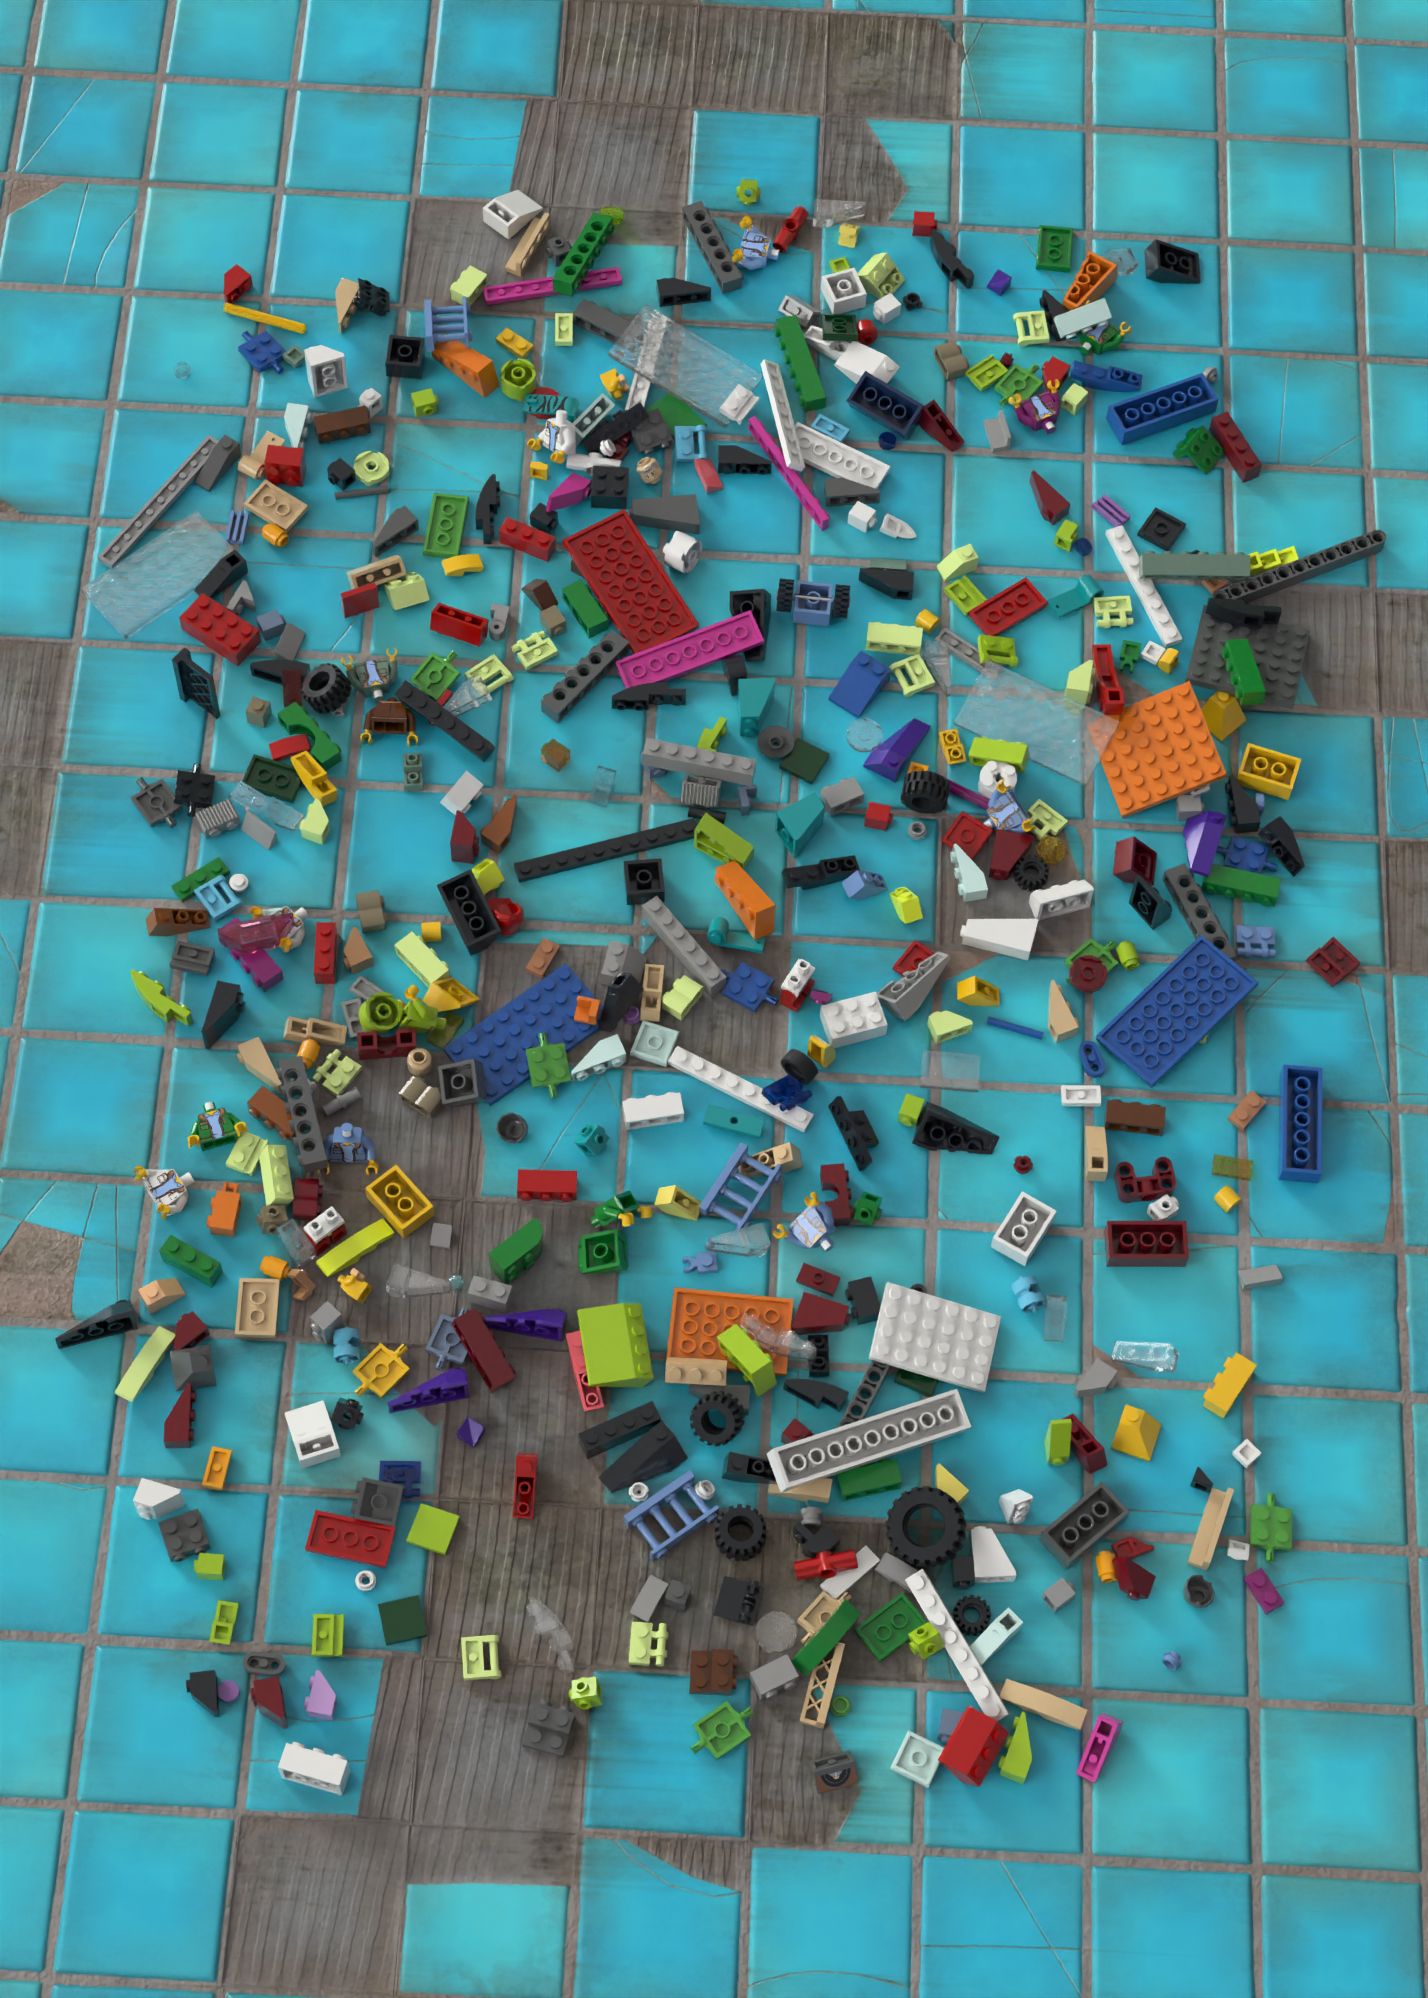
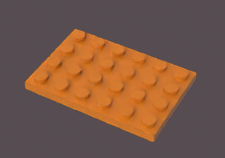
M674 1287L667 1357L728 1360L719 1347L717 1336L737 1324L741 1329L744 1328L749 1333L750 1339L753 1342L757 1341L764 1354L768 1353L774 1361L772 1366L775 1376L786 1377L793 1299ZM729 1360L727 1361V1371L742 1372L738 1367L735 1368Z

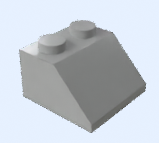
M610 941L601 973V984L609 986L619 972L631 973L641 984L647 957L629 944Z

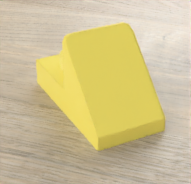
M848 223L840 225L838 244L854 248L861 227Z

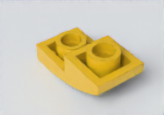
M479 554L459 555L442 560L446 576H463L465 571L482 572L483 569Z
M951 729L939 732L938 735L947 764L953 765L966 762L958 730Z

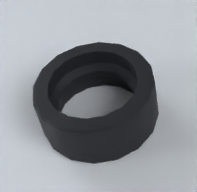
M791 1049L781 1060V1065L785 1072L800 1084L808 1085L818 1074L815 1063L799 1050Z

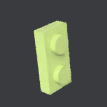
M555 313V346H573V313Z

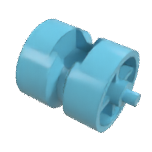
M1020 1276V1279L1015 1281L1011 1288L1015 1297H1019L1017 1302L1021 1312L1028 1313L1033 1311L1036 1313L1037 1309L1046 1303L1042 1292L1037 1291L1039 1289L1035 1276Z
M348 1326L335 1330L333 1332V1343L337 1346L334 1347V1361L346 1366L350 1363L358 1362L360 1360V1348L357 1347L360 1344L359 1330L348 1328Z

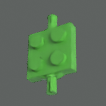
M1034 363L1027 370L1014 364L995 385L994 390L1004 396L999 401V405L1005 407L1010 397H1013L1016 401L1015 394L1017 393L1021 395V401L1033 397L1043 386L1044 382L1034 375L1039 366Z
M451 651L446 658H442L432 652L409 679L410 682L418 687L421 692L438 701L447 689L449 690L461 676V673L451 664L458 655Z
M1091 937L1065 959L1064 964L1070 969L1076 959L1084 955H1091L1102 961L1101 963L1106 967L1108 975L1119 963L1110 953L1117 944L1111 940L1107 945L1103 946ZM1069 977L1066 978V982L1072 985Z
M544 1032L543 1036L542 1033L538 1034L540 1045L525 1051L532 1088L548 1087L550 1099L558 1097L556 1086L560 1083L570 1082L571 1077L565 1044H548L547 1033Z
M1274 1493L1267 1494V1505L1252 1504L1250 1506L1249 1544L1250 1546L1266 1550L1265 1561L1269 1563L1274 1562V1551H1290L1292 1549V1509L1275 1506L1276 1494Z
M728 1701L724 1702L692 1725L699 1735L700 1741L690 1746V1749L696 1754L705 1747L711 1752L716 1761L751 1738L744 1720L753 1715V1711L748 1707L741 1713H738L731 1707Z

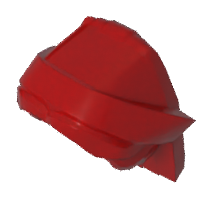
M502 897L487 900L502 931L501 935L510 936L517 933L521 923L524 921L523 908L517 903H512L510 898Z

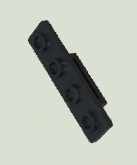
M639 402L628 410L626 409L623 412L619 410L612 415L614 417L608 422L606 419L598 425L599 429L582 442L589 453H598L601 451V441L609 439L614 442L649 418V414L643 405Z
M837 1096L828 1107L859 1171H864L872 1163V1158L867 1148L876 1147L879 1141L864 1110L849 1112L843 1098Z

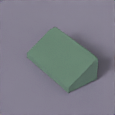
M871 558L870 568L902 571L906 570V560Z

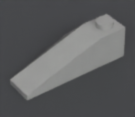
M939 951L919 963L916 970L906 971L903 973L904 977L895 983L892 980L876 993L879 1002L894 1017L902 1020L912 1017L913 1013L921 1006L951 957Z

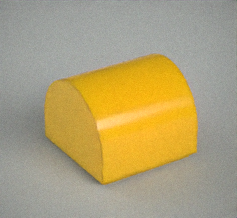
M924 609L917 616L915 625L923 628L924 632L930 634L940 624L941 619L929 610Z
M1168 648L1159 660L1158 667L1165 673L1171 674L1179 662V651Z
M441 922L421 923L422 938L425 943L442 942Z
M1229 1185L1224 1186L1213 1199L1226 1213L1242 1201Z

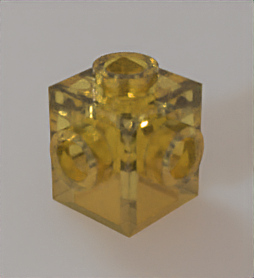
M1048 835L1042 838L1040 843L1035 846L1038 851V857L1043 858V862L1046 861L1055 865L1069 854L1062 839Z

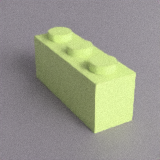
M869 622L865 650L913 656L920 654L923 628Z
M411 932L395 944V953L428 988H430L432 982L450 977V968L447 963L441 962L437 958L436 952L425 945V941L421 936H416Z
M267 1145L259 1154L266 1206L285 1205L286 1208L294 1199L286 1145Z

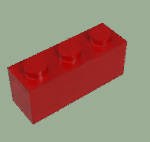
M509 517L506 518L499 530L500 543L543 561L549 562L556 550L555 536Z
M438 603L431 612L430 630L480 647L487 638L489 619Z
M316 922L314 960L316 984H335L336 922Z
M518 1169L517 1199L523 1201L541 1199L545 1202L552 1200L571 1202L572 1200H577V1171Z

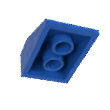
M860 651L846 669L828 700L859 718L890 681L891 669L863 651Z

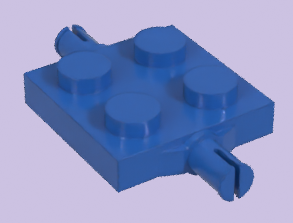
M248 331L243 332L242 337L247 342L238 346V351L259 373L270 368H274L278 374L283 373L284 368L279 363L283 360V354L286 350L267 331L255 337H252Z
M1233 836L1231 844L1227 848L1218 846L1216 853L1225 855L1223 866L1258 874H1261L1264 868L1275 871L1277 864L1267 861L1268 846Z
M743 962L740 963L732 974L721 969L728 981L722 992L723 996L755 1013L765 1001L776 1006L779 999L769 994L770 988L775 982L773 978Z

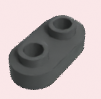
M250 1652L243 1659L245 1670L254 1675L276 1677L283 1674L286 1668L285 1660L279 1654ZM253 1661L258 1662V1665L256 1667L251 1666V1663ZM273 1664L279 1665L277 1669L271 1668Z

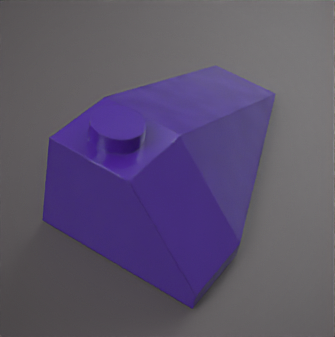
M1208 810L1186 820L1183 837H1185L1186 841L1185 848L1188 851L1187 859L1190 872L1209 877L1227 815Z

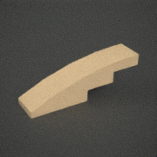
M1006 1679L1000 1693V1698L1003 1702L1019 1706L1024 1711L1040 1715L1044 1720L1077 1730H1082L1089 1712L1087 1709L1009 1679Z

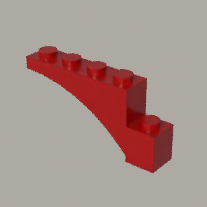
M1111 644L1092 645L1094 668H1096L1095 681L1099 711H1103V715H1122L1125 704L1123 687H1120L1116 676Z

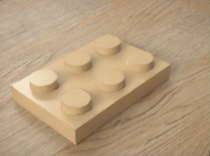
M266 479L243 503L245 509L268 523H274L287 533L308 510L307 504Z
M239 1278L235 1337L276 1338L280 1279Z

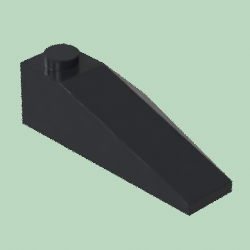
M765 589L730 591L731 615L734 617L751 610L764 639L763 645L743 652L746 661L765 660L771 614V594Z
M926 1102L919 1117L912 1144L932 1151L939 1149L949 1150V1152L967 1151L968 1153L992 1154L1000 1137L943 1107Z
M131 1300L117 1301L115 1304L108 1306L55 1338L58 1349L138 1329Z
M661 1421L599 1476V1479L613 1493L645 1479H652L654 1476L664 1472H671L687 1460L688 1457L676 1436Z

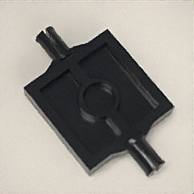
M197 763L193 765V772L178 770L174 804L188 807L187 815L189 817L191 816V811L192 817L195 816L196 808H209L212 806L215 776L200 773L201 764H198L197 769Z

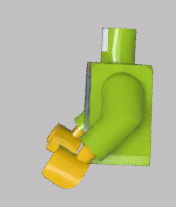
M411 985L405 991V997L413 1001H409L405 1005L403 1001L398 1000L403 1010L402 1018L398 1023V1030L415 1028L416 1033L425 1035L430 1034L434 1028L444 1030L446 1019L437 1017L438 1009L424 1005L422 1000L417 998L416 995L419 992L417 986Z

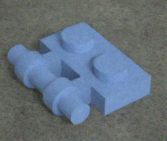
M1236 926V946H1244V948H1237V955H1244L1246 958L1251 956H1261V958L1266 959L1268 957H1275L1276 950L1268 949V947H1274L1275 927ZM1251 946L1261 947V949L1251 948Z

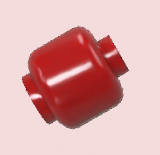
M863 319L857 322L858 342L863 345L874 343L878 337V332L873 321Z

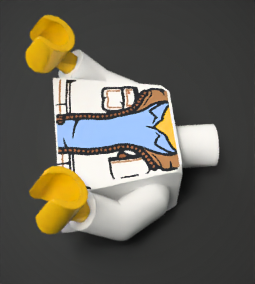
M557 410L556 418L546 421V427L538 435L539 438L537 440L532 438L527 443L532 450L539 451L543 441V446L554 451L550 457L551 461L559 464L564 462V455L576 453L575 425L566 420L567 411Z
M136 1166L132 1172L137 1173L136 1181H141L142 1178L145 1179L143 1180L145 1188L158 1207L156 1213L161 1212L163 1220L167 1218V1215L177 1214L183 1210L189 1198L186 1187L195 1183L189 1172L178 1177L174 1169L153 1170Z

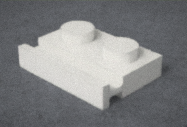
M738 384L722 404L719 412L731 420L737 421L740 425L758 403L760 397L754 396L751 391Z

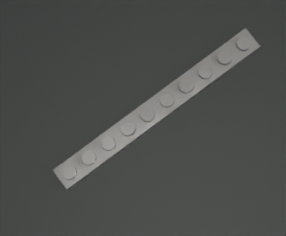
M208 435L102 551L98 556L99 562L112 570L199 475L214 446L219 442L217 439Z

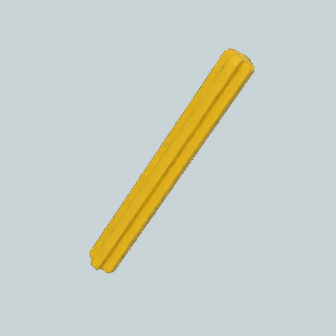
M228 302L224 305L225 313L301 334L306 332L307 326L300 322Z

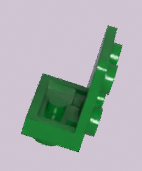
M1204 426L1196 429L1191 428L1185 434L1186 438L1176 445L1177 449L1173 455L1177 459L1188 455L1204 474H1207L1225 451Z

